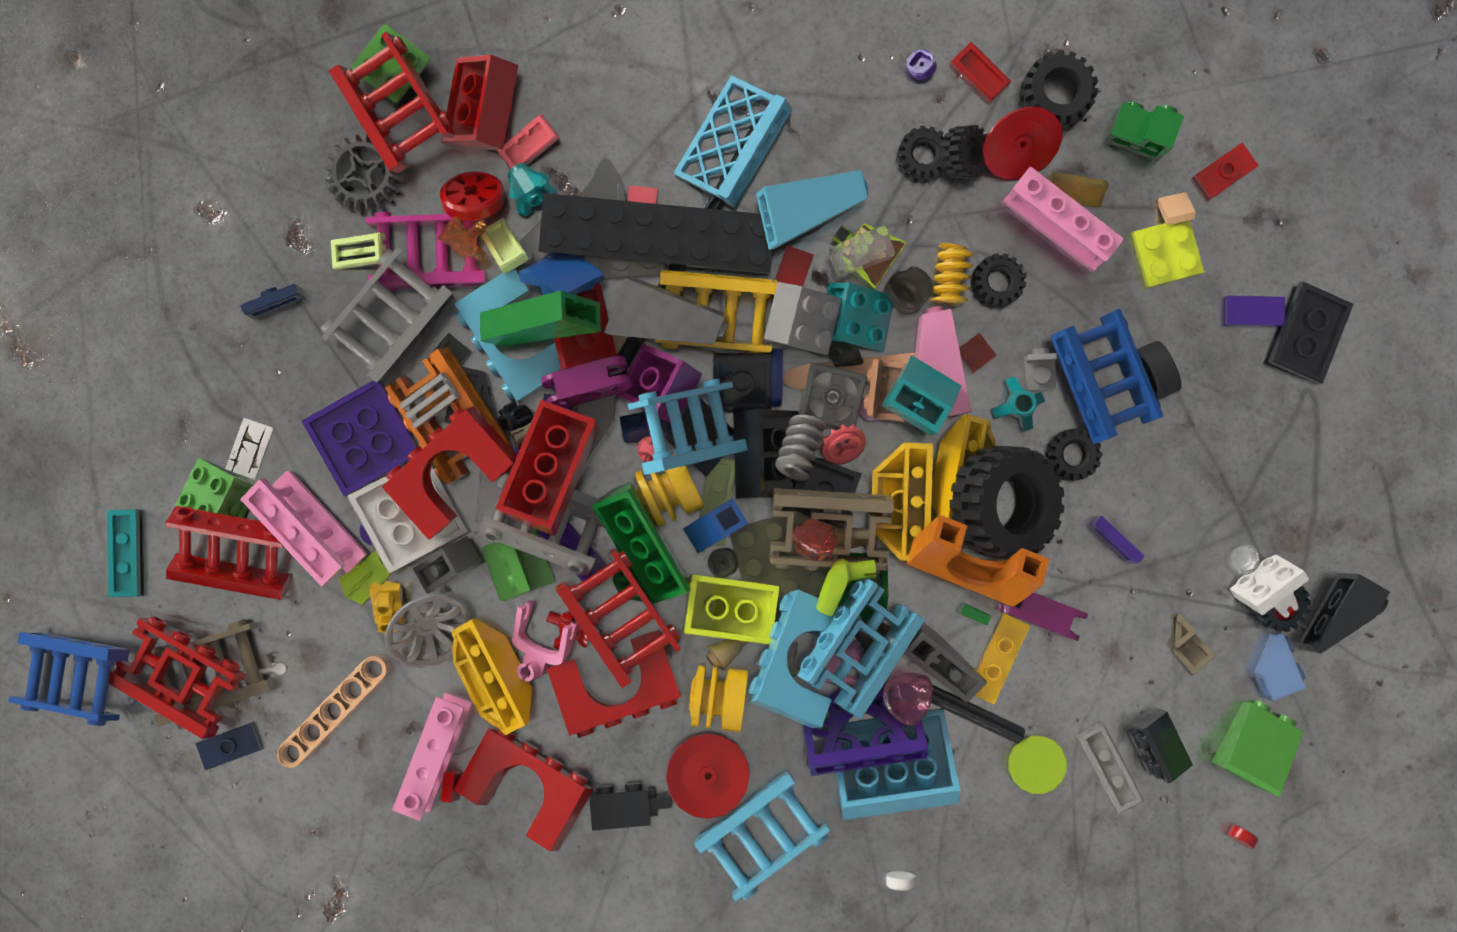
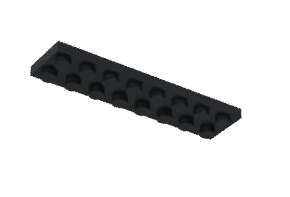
M543 193L539 253L763 274L771 273L772 250L768 248L761 214Z

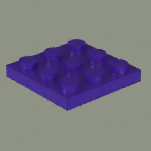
M372 380L302 420L305 429L344 497L384 476L396 466L407 463L409 461L407 456L418 447L409 430L404 425L397 409L390 403L388 393L380 380L377 383Z

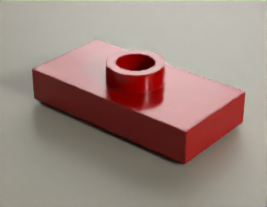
M1242 142L1193 177L1209 200H1211L1259 165Z

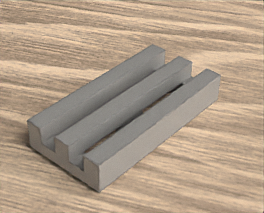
M444 372L401 402L399 406L407 411L405 415L408 419H412L413 423L411 425L416 429L461 396L446 372ZM441 382L445 384L415 407L412 406L414 402ZM447 391L450 392L451 395L422 417H419L417 413Z

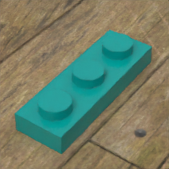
M139 509L107 510L108 598L141 596Z

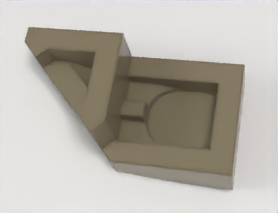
M1179 614L1176 617L1174 655L1194 676L1212 661L1216 655L1198 637L1196 630Z

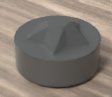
M719 548L709 555L708 567L715 576L727 577L737 570L738 557L729 548Z

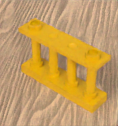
M662 270L660 284L666 285V290L680 295V291H683V286L695 287V292L698 293L697 303L707 307L709 294L712 293V289L724 290V295H727L724 321L728 325L723 338H716L714 344L655 339V342L661 343V347L678 349L679 345L747 350L748 353H771L772 343L763 342L767 299H770L771 294H775L778 281L773 279ZM741 292H752L753 297L756 298L752 341L734 340L738 296H741Z

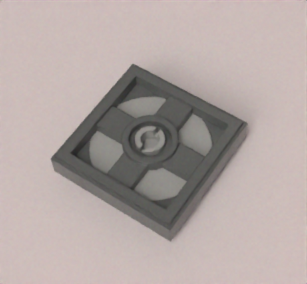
M811 362L798 415L814 416L824 421L828 426L840 428L842 424L847 428L852 424L856 426L867 375Z

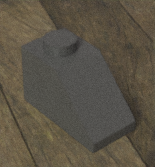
M468 536L440 549L414 567L413 570L428 594L480 563L481 559L477 554L476 548L472 545Z

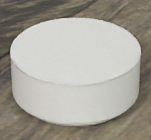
M892 871L886 874V886L890 889L907 891L915 888L916 875L913 873Z

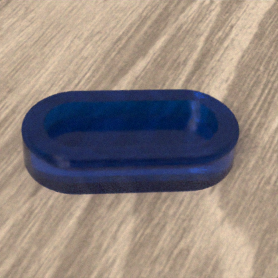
M772 348L770 406H781L783 399V350Z

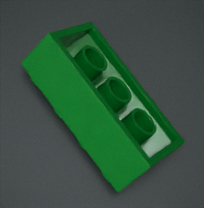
M631 482L613 488L591 505L619 553L624 551L633 566L629 570L651 604L691 591L690 582L682 567L679 565L667 541L662 536L654 519L644 506Z

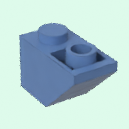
M1274 632L1269 634L1254 671L1265 699L1271 701L1306 688L1303 682L1306 679L1303 668L1299 663H1295L1292 655L1294 652L1293 644L1289 637L1284 636L1283 633Z

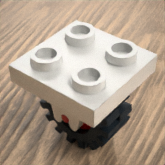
M1276 554L1264 559L1259 567L1251 573L1242 576L1230 588L1235 598L1252 608L1253 612L1257 614L1255 617L1277 632H1281V630L1290 632V627L1297 629L1299 627L1297 622L1304 623L1306 620L1302 617L1303 614L1309 615L1310 609L1306 608L1307 605H1311V600L1307 598L1310 595L1305 590V587L1302 586L1309 581L1308 576L1304 570Z

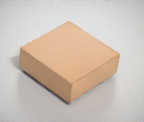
M1187 192L1158 198V207L1166 225L1195 219L1196 212Z

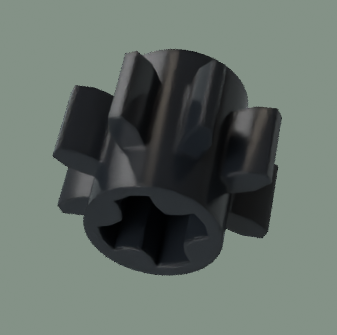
M512 401L498 411L500 416L497 418V423L504 434L509 436L511 431L531 423L533 414L526 405L521 404L517 406V403Z

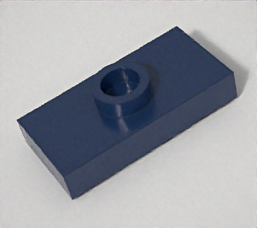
M291 284L279 290L273 287L260 293L261 297L243 303L240 307L244 315L255 318L303 299L304 295L301 287L296 284Z
M253 722L195 743L205 770L262 750Z

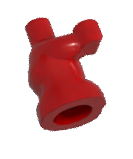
M550 611L547 616L546 622L558 626L559 636L554 640L553 648L559 650L563 627L575 621L570 611L564 612L561 615ZM579 626L574 640L582 647L587 648L590 641Z

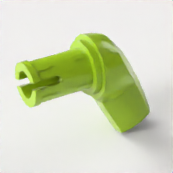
M844 558L835 561L820 591L816 605L817 610L825 615L833 616L850 581L876 579L875 561L868 560L848 563Z

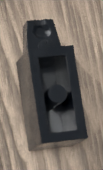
M641 782L625 784V789L614 790L613 785L596 786V791H592L589 796L592 831L651 826L652 817L658 816V809L672 808V797L669 794L656 795V789H649V786L642 787Z

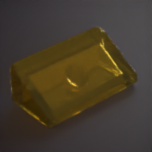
M1052 172L1047 177L1050 182L1077 203L1091 207L1101 206L1109 182L1106 180Z

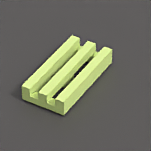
M379 232L331 240L332 268L341 270L380 264L377 261L383 255V251H386V245H383V240H386L385 234ZM373 241L375 243V246L339 251L338 248ZM375 253L373 257L339 262V258Z

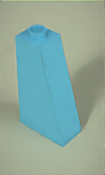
M858 170L765 186L758 191L756 197L769 250L791 241L868 198V183L863 178L862 171Z

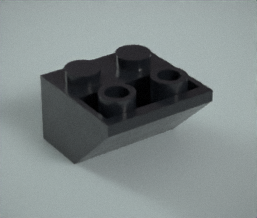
M1160 709L1130 724L1133 732L1129 733L1131 740L1137 749H1142L1146 757L1142 762L1150 776L1154 775L1156 779L1169 784L1193 766L1167 711Z

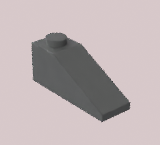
M925 623L922 624L904 652L907 657L966 703L987 684V681L952 646Z

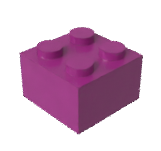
M642 344L626 374L631 378L632 387L625 392L615 395L630 404L638 402V395L656 391L657 397L693 390L698 384L702 373L681 359ZM687 398L678 400L681 414L688 402ZM666 402L656 404L659 418L670 423ZM644 407L638 408L645 412Z

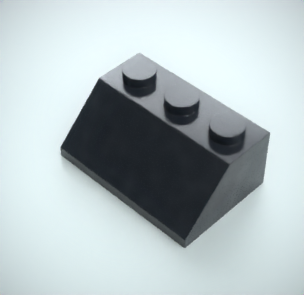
M769 409L733 411L734 441L746 439L748 448L746 451L734 453L736 499L773 498L774 488H795L797 480L782 474L776 468L775 463L776 459L779 458V450L783 447L782 442L786 437V430L790 427L789 421L793 416L798 415V411Z

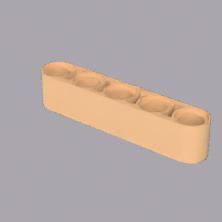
M374 655L363 660L280 745L277 751V758L280 764L291 768L306 761L388 677L391 672V664L388 658L383 655ZM372 661H377L382 666V673L378 677L370 673L369 666ZM351 682H356L361 686L362 691L358 698L353 697L349 693ZM331 703H336L340 707L341 714L339 718L330 716L328 708ZM310 724H314L320 729L318 739H313L309 736L308 727ZM290 745L297 747L299 750L298 760H292L288 756L287 751Z

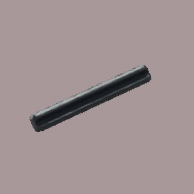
M923 681L917 689V697L1016 744L1024 738L1026 730L1023 727L970 702L966 703L960 697L926 681Z

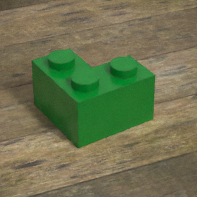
M1123 102L1116 110L1106 141L1160 160L1173 148L1184 115L1177 113L1178 110L1169 105H1161V107L1157 105L1149 112L1144 110V106L1137 102Z

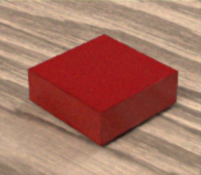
M452 769L443 773L441 802L452 803L460 800V794L455 792L454 788L461 778L463 770Z

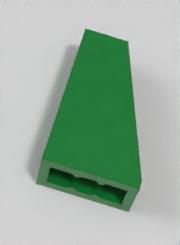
M561 290L480 312L481 341L497 346L601 331L600 303Z

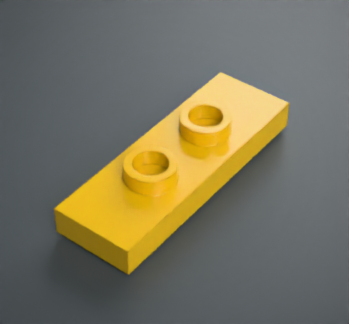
M1002 613L976 670L987 681V684L975 695L976 697L995 704L1030 628L1029 624Z

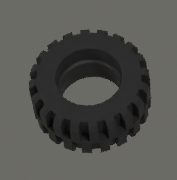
M991 446L990 448L978 450L976 455H971L964 462L965 468L960 467L956 474V477H958L957 482L952 483L951 487L953 500H949L950 509H953L954 513L951 519L967 525L964 536L966 546L971 550L978 551L979 554L1003 559L1010 558L1021 548L1038 554L1045 548L1044 543L1049 544L1055 536L1053 534L1054 530H1058L1062 522L1059 518L1060 514L1064 513L1065 505H1062V497H1065L1063 487L1059 485L1061 479L1058 472L1052 471L1054 469L1053 464L1048 459H1044L1041 453L1029 448ZM1010 478L1017 492V507L1013 518L1004 527L997 513V498L1002 485Z

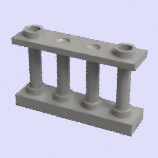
M398 247L394 251H391L389 248L377 261L382 266L337 319L331 316L321 327V330L324 332L321 338L326 341L330 335H333L368 364L367 368L371 371L367 376L376 383L452 294L444 285L439 290L435 286L431 288L396 259L402 251ZM388 267L425 297L423 300L427 304L420 312L417 309L413 311L377 281ZM368 290H371L406 319L405 323L408 327L402 334L397 331L395 333L358 303ZM350 312L387 342L385 345L389 349L382 357L379 354L374 355L339 326Z
M511 469L499 478L497 486L504 489ZM574 490L556 536L550 535L548 540L533 535V528L522 524L521 529L504 524L507 515L497 510L493 519L486 516L483 517L477 534L484 536L488 541L503 543L565 567L571 573L588 576L595 558L587 556L597 526H604L591 506L598 499ZM570 515L586 521L576 551L559 545Z

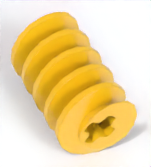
M940 243L939 247L945 251L937 254V258L942 263L936 264L935 269L942 274L934 276L933 280L940 285L932 288V292L939 297L931 298L930 302L939 305L958 306L959 303L968 301L967 298L960 295V292L968 291L970 288L962 284L963 280L971 279L970 275L964 273V269L973 267V264L965 261V258L973 257L975 253L958 244Z

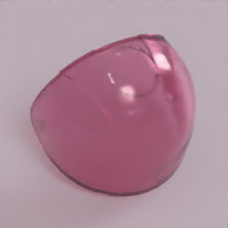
M902 673L890 679L884 687L885 706L890 714L900 722L910 726L916 725L924 718L933 696V686L930 678L917 673Z

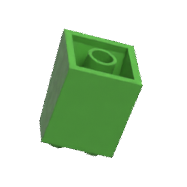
M1256 699L1254 703L1243 701L1211 762L1257 788L1280 797L1304 731L1296 728L1297 722L1290 717L1281 714L1278 718L1269 713L1271 707Z

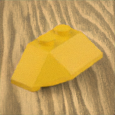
M963 414L940 441L932 482L931 502L937 516L943 515L951 519V516L954 515L953 509H950L949 500H953L951 487L952 483L957 482L958 477H956V474L960 467L965 468L964 462L971 455H976L978 450L997 446L990 429V420Z
M903 443L872 471V494L891 495L894 501L891 523L876 522L875 535L899 560H908L913 539L931 523L933 443Z
M476 618L453 629V664L478 714L491 725L499 728L500 732L504 735L529 724L532 686L529 681H525V678L521 680L518 677L517 668L520 662L506 635Z

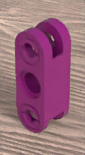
M612 356L543 376L541 378L542 387L556 388L557 394L549 397L546 402L567 408L629 390L632 387L630 376H612L627 369L626 358L624 356Z
M1034 592L1022 601L1020 609L999 602L996 609L1075 641H1078L1080 636L1070 630L1074 617L1085 620L1088 617V614Z

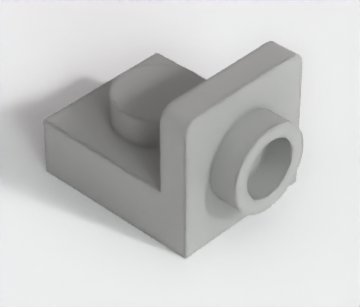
M1048 348L1032 349V354L1024 357L1025 389L1027 391L1056 390L1055 360H1057V353H1049Z

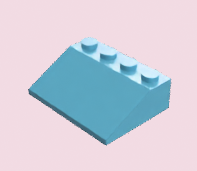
M944 709L920 712L928 746L927 759L836 773L843 820L959 803L960 787ZM899 715L894 717V719L898 721L906 715ZM877 719L847 723L841 732L853 735L859 740L862 747H869L874 733L885 725ZM912 720L902 726L909 740H916ZM890 731L879 738V742L882 745L891 743L889 738H885L886 735L892 734ZM842 739L837 740V742H844V744L841 746L842 750H849L852 748V744L849 741Z

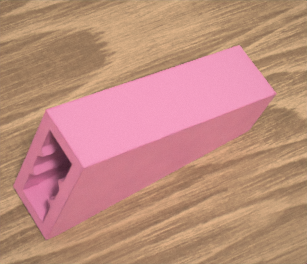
M942 306L925 309L926 314H922L918 318L915 357L962 385L947 418L970 413L971 407L952 310H943Z

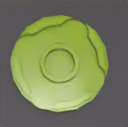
M1030 735L1012 747L1008 756V771L1012 780L1022 790L1032 794H1045L1054 790L1063 781L1067 771V759L1062 748L1054 740L1042 735Z

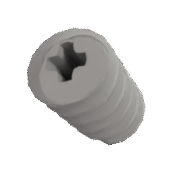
M793 416L789 421L790 427L787 428L786 437L782 442L783 447L779 450V458L776 459V468L791 479L800 481L809 479L810 475L804 471H811L813 469V465L809 461L816 460V454L813 451L819 450L820 444L817 441L823 439V434L820 431L825 430L827 424L814 416Z

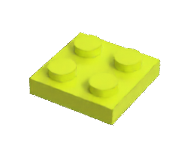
M1190 220L1170 225L1164 223L1131 233L1146 288L1204 273Z

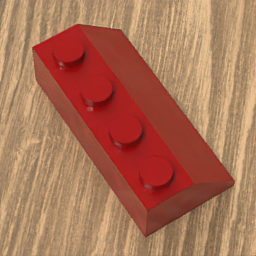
M540 400L495 509L528 527L556 536L598 433L599 427L596 419Z

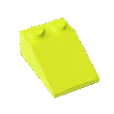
M690 573L691 591L687 593L682 627L683 633L762 644L771 643L772 638L769 637V634L775 623L779 586Z

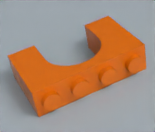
M938 515L913 539L907 560V565L1012 607L1043 586L1049 558L1021 548L1010 558L1002 561H989L970 556L961 551L967 525L943 515Z

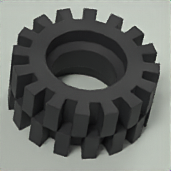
M978 125L956 126L948 130L949 133H945L944 138L946 141L941 142V147L944 148V151L940 152L941 157H945L942 164L943 166H948L946 172L952 174L951 177L958 179L978 178L982 176L981 174L987 172L985 168L987 166L984 163L983 146L987 134H983L985 130L982 127L978 128Z
M920 126L919 129L913 128L910 133L903 137L897 156H899L898 164L902 166L904 174L906 172L909 174V178H918V181L921 182L924 179L930 181L934 177L940 176L947 166L942 164L945 157H941L940 152L944 151V148L941 147V142L946 140L941 130L937 132L935 127L930 126L928 129L926 126ZM926 143L932 146L935 151V159L929 164L918 163L913 156V150L917 145Z
M999 253L986 257L973 271L972 275L974 276L971 279V284L974 285L972 291L974 294L977 293L979 296L977 299L980 302L982 300L985 302V306L989 307L992 305L994 308L1006 307L1023 294V289L1027 283L1024 282V279L1027 276L1026 272H1022L1023 265H1018L1016 263L1018 259L1015 257L1009 258V254L999 255ZM1000 270L1007 274L1009 286L1005 291H995L990 287L988 277L992 271Z
M1073 428L1062 431L1055 438H1052L1050 446L1047 447L1048 457L1046 458L1054 466L1052 471L1058 472L1060 478L1062 477L1068 481L1083 480L1096 472V468L1100 467L1101 462L1099 461L1103 457V452H1100V442L1093 444L1088 431L1085 429ZM1071 443L1079 444L1085 451L1084 461L1078 466H1072L1064 459V450Z

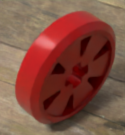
M472 171L461 173L447 180L441 187V206L447 215L458 220L474 221L484 219L495 214L503 206L505 201L504 187L496 176L486 172Z

